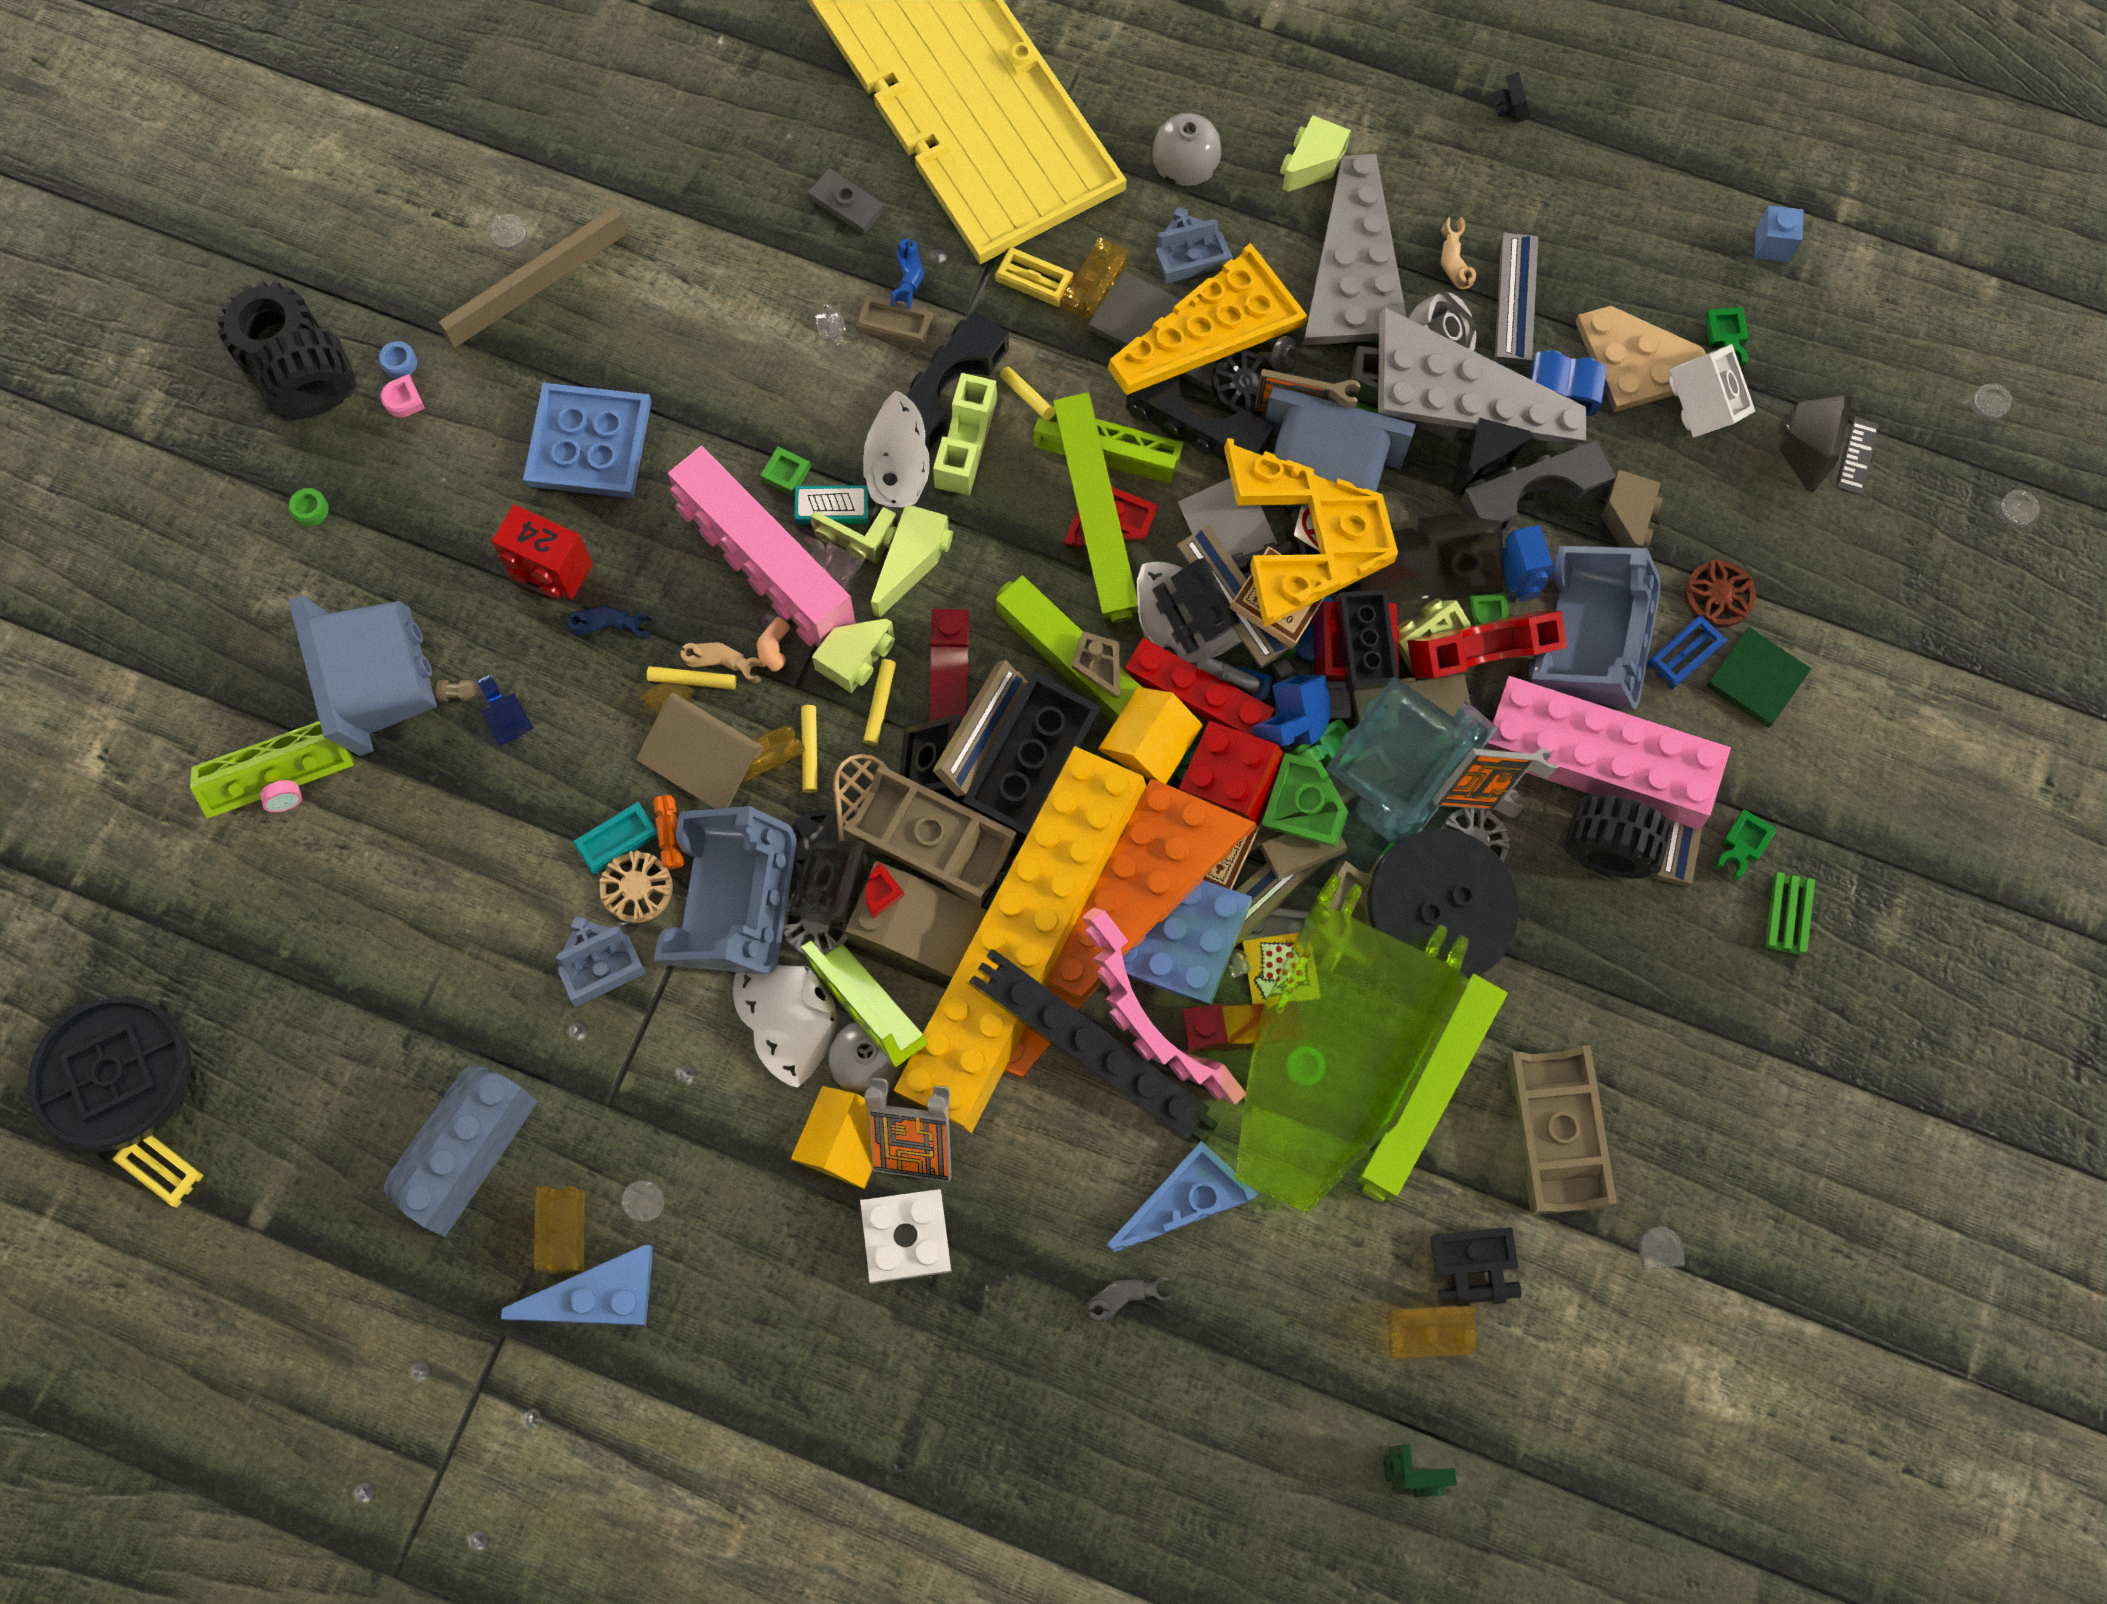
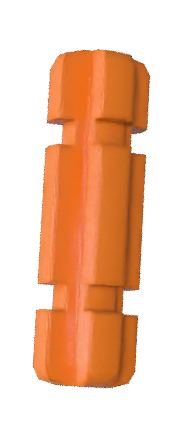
M671 795L658 796L654 798L653 805L654 812L658 816L655 819L659 846L663 850L660 852L662 865L668 870L677 869L684 865V859L676 840L678 819L675 815V800Z

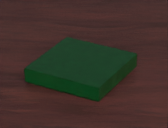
M1748 627L1706 687L1767 728H1770L1812 668Z

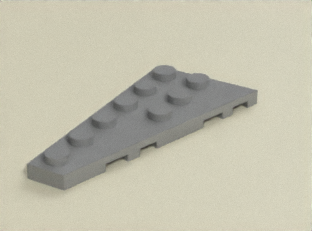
M1376 154L1342 156L1303 345L1379 341V313L1385 307L1407 318Z
M1386 307L1379 313L1378 414L1472 429L1478 419L1483 418L1529 430L1534 436L1533 439L1570 445L1586 441L1585 406Z

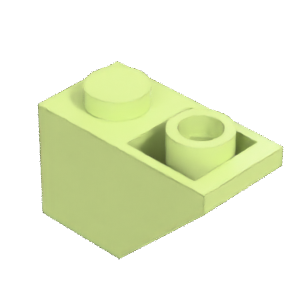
M1312 115L1307 127L1301 126L1298 130L1293 144L1294 147H1297L1294 154L1288 153L1283 161L1280 174L1285 175L1282 189L1289 192L1334 177L1342 156L1346 152L1351 130Z
M880 619L833 628L812 656L815 670L852 693L858 684L863 686L868 681L874 669L872 665L878 657H885L893 647L895 638L892 622L888 619Z

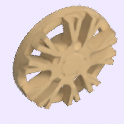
M630 851L628 854L622 855L617 859L614 858L611 863H608L606 870L602 872V877L599 881L601 900L609 913L621 921L627 923L649 921L662 913L671 899L673 890L671 875L668 869L662 865V861L649 853ZM639 860H645L642 872L637 871ZM631 861L632 869L629 872L623 871L620 865ZM653 864L661 870L654 876H647V871ZM615 871L623 877L619 881L612 877L611 874ZM663 880L666 882V885L652 886L651 883ZM607 884H617L619 886L615 893L607 894ZM653 892L664 895L658 906L649 900ZM623 895L624 899L613 907L611 903ZM646 901L650 912L643 914L639 903ZM629 902L635 904L634 916L622 913Z

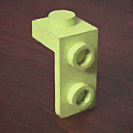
M885 507L882 508L865 536L817 511H814L810 517L814 533L820 540L828 544L835 542L845 547L846 551L854 558L861 561L868 559L874 563L878 562L886 547L890 549L898 527L896 513Z

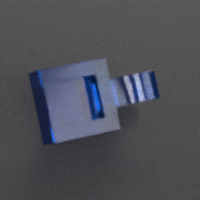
M491 674L477 681L490 706L482 709L481 713L500 746L534 729L514 693L504 698Z

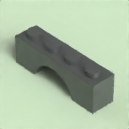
M1597 440L1586 445L1580 442L1568 447L1562 454L1554 457L1544 455L1533 461L1530 466L1522 469L1512 467L1502 472L1498 478L1487 482L1485 479H1480L1466 487L1459 506L1477 542L1511 529L1517 516V501L1526 494L1535 491H1551L1566 497L1574 505L1608 493L1616 476Z

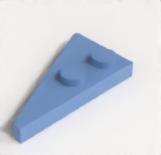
M1201 1141L1111 1239L1107 1247L1114 1253L1252 1201L1259 1193Z
M643 1245L502 1308L501 1319L510 1321L646 1326L653 1247L651 1245Z

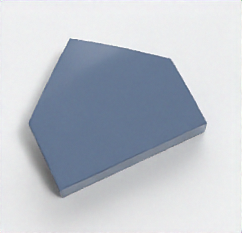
M1180 207L1173 213V220L1166 230L1160 232L1157 236L1158 246L1155 249V255L1166 284L1222 270L1223 265L1229 260H1233L1222 232L1218 231V221L1214 219L1202 221L1188 216V210Z
M575 916L571 925L573 931L564 950L558 953L555 958L560 965L558 968L559 975L574 1007L580 1006L646 974L632 940L629 936L624 935L619 927H604L590 923L586 918Z

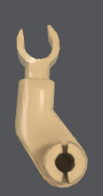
M1449 217L1441 229L1443 237L1447 240L1443 243L1440 263L1453 285L1457 289L1465 290L1470 288L1476 280L1475 270L1472 267H1468L1460 257L1461 243L1459 238L1463 234L1466 225L1463 217H1460L1457 222L1458 232H1453L1450 228Z
M688 643L683 646L685 651L681 650V658L690 667L697 668L722 664L734 671H742L745 678L752 683H759L761 681L759 676H750V670L755 666L765 667L763 663L755 657L745 659L743 654L723 643Z

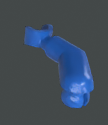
M903 239L898 245L899 250L896 252L903 278L899 283V289L892 291L890 305L895 306V302L903 301L907 304V308L910 309L913 294L923 279L924 270L917 252V243L912 240L910 247H908L909 239Z

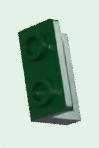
M1410 1444L1389 1447V1455L1384 1456L1386 1481H1392L1393 1490L1413 1489V1497L1446 1495L1445 1486H1457L1455 1468L1413 1471Z

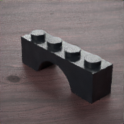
M974 310L966 320L962 319L957 323L950 341L946 346L941 345L938 347L931 359L930 366L925 372L921 371L915 376L911 383L910 391L906 395L920 412L925 429V446L928 452L947 429L946 411L939 401L940 395L947 384L959 377L961 373L989 376L1009 351V332ZM900 401V404H901V406H902V411H903V412H904V411H908V412H909V409H908L907 407H904L903 404H902L901 401ZM916 423L915 432H917L918 435H919V431H918V429H917V423Z
M1180 375L1127 395L1126 409L1140 421L1148 420L1159 426L1168 436L1173 438L1179 437L1192 444L1198 452L1205 455L1211 454L1219 458L1227 467L1228 464L1224 450L1227 438L1234 439L1235 446L1260 455L1264 454L1271 443L1275 425L1245 409L1222 419L1205 418L1194 413L1181 398L1179 391Z

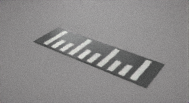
M1858 417L1854 418L1838 488L1863 494L1879 423Z

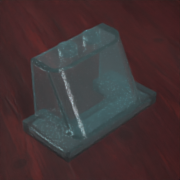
M1393 676L1379 697L1371 700L1366 706L1364 717L1357 727L1351 729L1344 736L1340 750L1325 769L1382 811V814L1371 828L1396 844L1404 838L1423 830L1440 807L1435 805L1432 799L1472 749H1483L1498 728L1466 701L1454 717H1452L1400 679Z

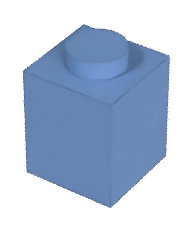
M1768 205L1755 228L1754 258L1789 263L1803 240L1804 210Z

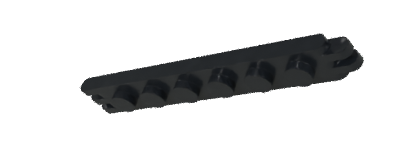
M993 949L989 951L986 957L995 963L998 968L995 970L982 962L977 970L990 980L988 983H985L982 979L973 976L969 981L972 987L1187 1142L1193 1137L1199 1142L1202 1141L1206 1144L1210 1137L1198 1128L1200 1123L1212 1131L1215 1130L1218 1123L1206 1115L1210 1108L1000 953Z

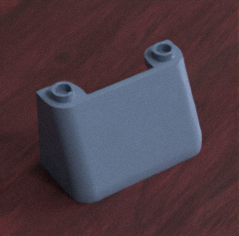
M1559 546L1557 559L1552 560L1554 571L1550 575V579L1555 581L1559 590L1556 611H1562L1567 648L1538 654L1536 659H1532L1530 662L1529 678L1536 685L1582 700L1619 709L1635 710L1639 705L1661 588L1660 576L1648 548Z
M751 806L680 812L676 840L684 853L694 857L682 929L669 927L661 932L656 945L654 961L667 966L740 973L768 974L772 972L777 966L796 852V836L792 827Z

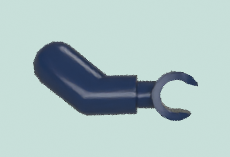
M608 606L574 611L568 615L570 620H567L568 627L578 635H585L607 627L620 630L631 629L633 633L642 639H647L652 634L649 630L639 632V625L642 622L652 621L645 613H638L632 617L627 612Z

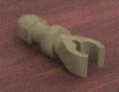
M438 680L437 684L431 682L434 697L439 702H448L450 698L472 701L476 700L481 694L480 686L471 680H460L459 683H450L448 680Z

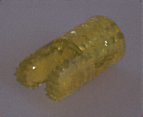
M784 725L754 740L763 746V751L757 759L752 760L743 778L744 782L797 757L805 751L802 742L797 740V738L794 739L796 735L791 725Z

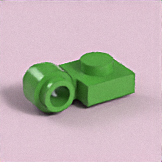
M1339 718L1327 725L1321 738L1312 744L1313 747L1302 744L1289 754L1318 762L1322 760L1329 770L1357 753L1361 748L1343 720Z

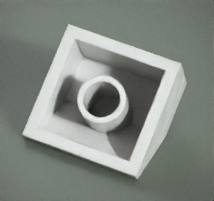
M1732 344L1669 369L1672 375L1670 376L1671 389L1675 396H1679L1683 407L1681 412L1682 421L1686 429L1691 430L1693 438L1732 425L1755 412Z

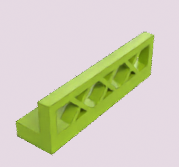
M1038 418L1034 428V447L1065 455L1058 423ZM1095 418L1098 431L1102 434L1099 437L1106 467L1172 485L1184 442ZM1125 438L1134 440L1136 445L1121 440ZM1163 448L1174 452L1173 455H1171L1168 453L1157 451L1156 449Z
M318 721L193 766L191 768L190 789L208 819L261 800V790L270 783L289 780L297 783L299 786L354 766V758L349 750L323 736L321 724Z
M811 940L801 946L815 975L894 1067H897L928 1045L921 1031L843 943L825 956Z

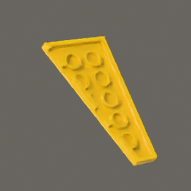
M1250 243L1243 249L1239 257L1235 260L1231 259L1223 265L1222 271L1215 277L1206 279L1176 304L1168 316L1165 318L1161 317L1153 323L1152 329L1144 336L1136 337L1109 361L1108 370L1125 394L1128 395L1305 326L1308 316Z

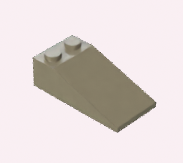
M875 861V863H874V865H873V867H872V870H873L880 862ZM882 864L904 891L905 896L873 919L866 905L865 884L845 930L848 942L951 981L988 910L916 876Z

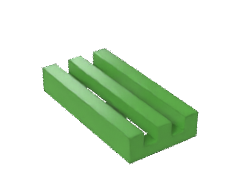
M1780 872L1773 875L1765 948L1802 956L1807 953L1815 879L1807 878L1802 880L1800 876L1792 875L1787 877L1785 873ZM1783 886H1788L1783 942H1779L1777 938ZM1802 889L1796 945H1793L1798 891Z

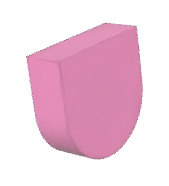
M409 374L389 382L381 392V402L386 411L392 416L407 417L425 409Z

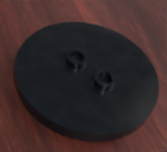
M1430 829L1404 838L1391 847L1381 858L1372 874L1368 889L1367 906L1369 920L1380 947L1398 967L1424 981L1441 984L1457 983L1470 979L1473 973L1477 976L1485 973L1505 955L1517 929L1518 898L1508 869L1490 847L1464 832L1451 829Z
M109 996L82 1004L56 1022L36 1049L28 1075V1096L32 1111L40 1125L51 1136L75 1149L87 1152H110L137 1144L162 1127L173 1115L184 1097L191 1073V1053L188 1040L180 1025L171 1015L145 999L133 996Z

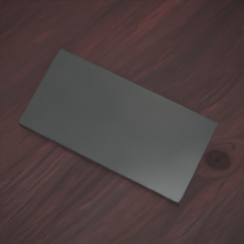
M1122 270L1089 322L1088 331L1124 348L1136 337H1142L1150 331L1153 323L1159 318L1168 316L1173 311L1174 306L1182 299ZM1220 359L1182 373L1180 377L1213 393L1211 376L1215 365ZM1227 362L1224 363L1221 370L1226 371L1229 366Z

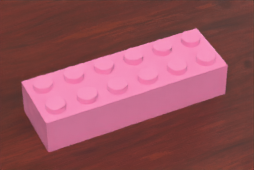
M702 445L668 472L672 488L669 490L678 502L675 507L680 515L687 522L694 520L701 527L699 532L706 542L712 547L717 544L725 552L723 557L735 571L742 569L749 576L747 579L749 585L758 595L763 596L766 594L774 602L771 604L773 609L784 621L791 619L798 627L796 632L808 646L811 647L815 644L819 648L833 628L856 624L851 596Z
M1511 676L1507 679L1484 746L1494 751L1534 754L1540 749H1547L1551 753V757L1547 762L1557 764L1558 766L1555 772L1549 778H1543L1529 770L1526 773L1591 795H1610L1635 800L1655 809L1669 820L1697 830H1701L1711 815L1731 747Z

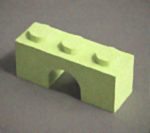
M961 373L952 402V419L947 437L942 436L933 467L935 488L970 496L997 403L995 380Z

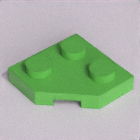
M1285 753L1262 821V826L1270 830L1337 848L1348 810L1321 762Z

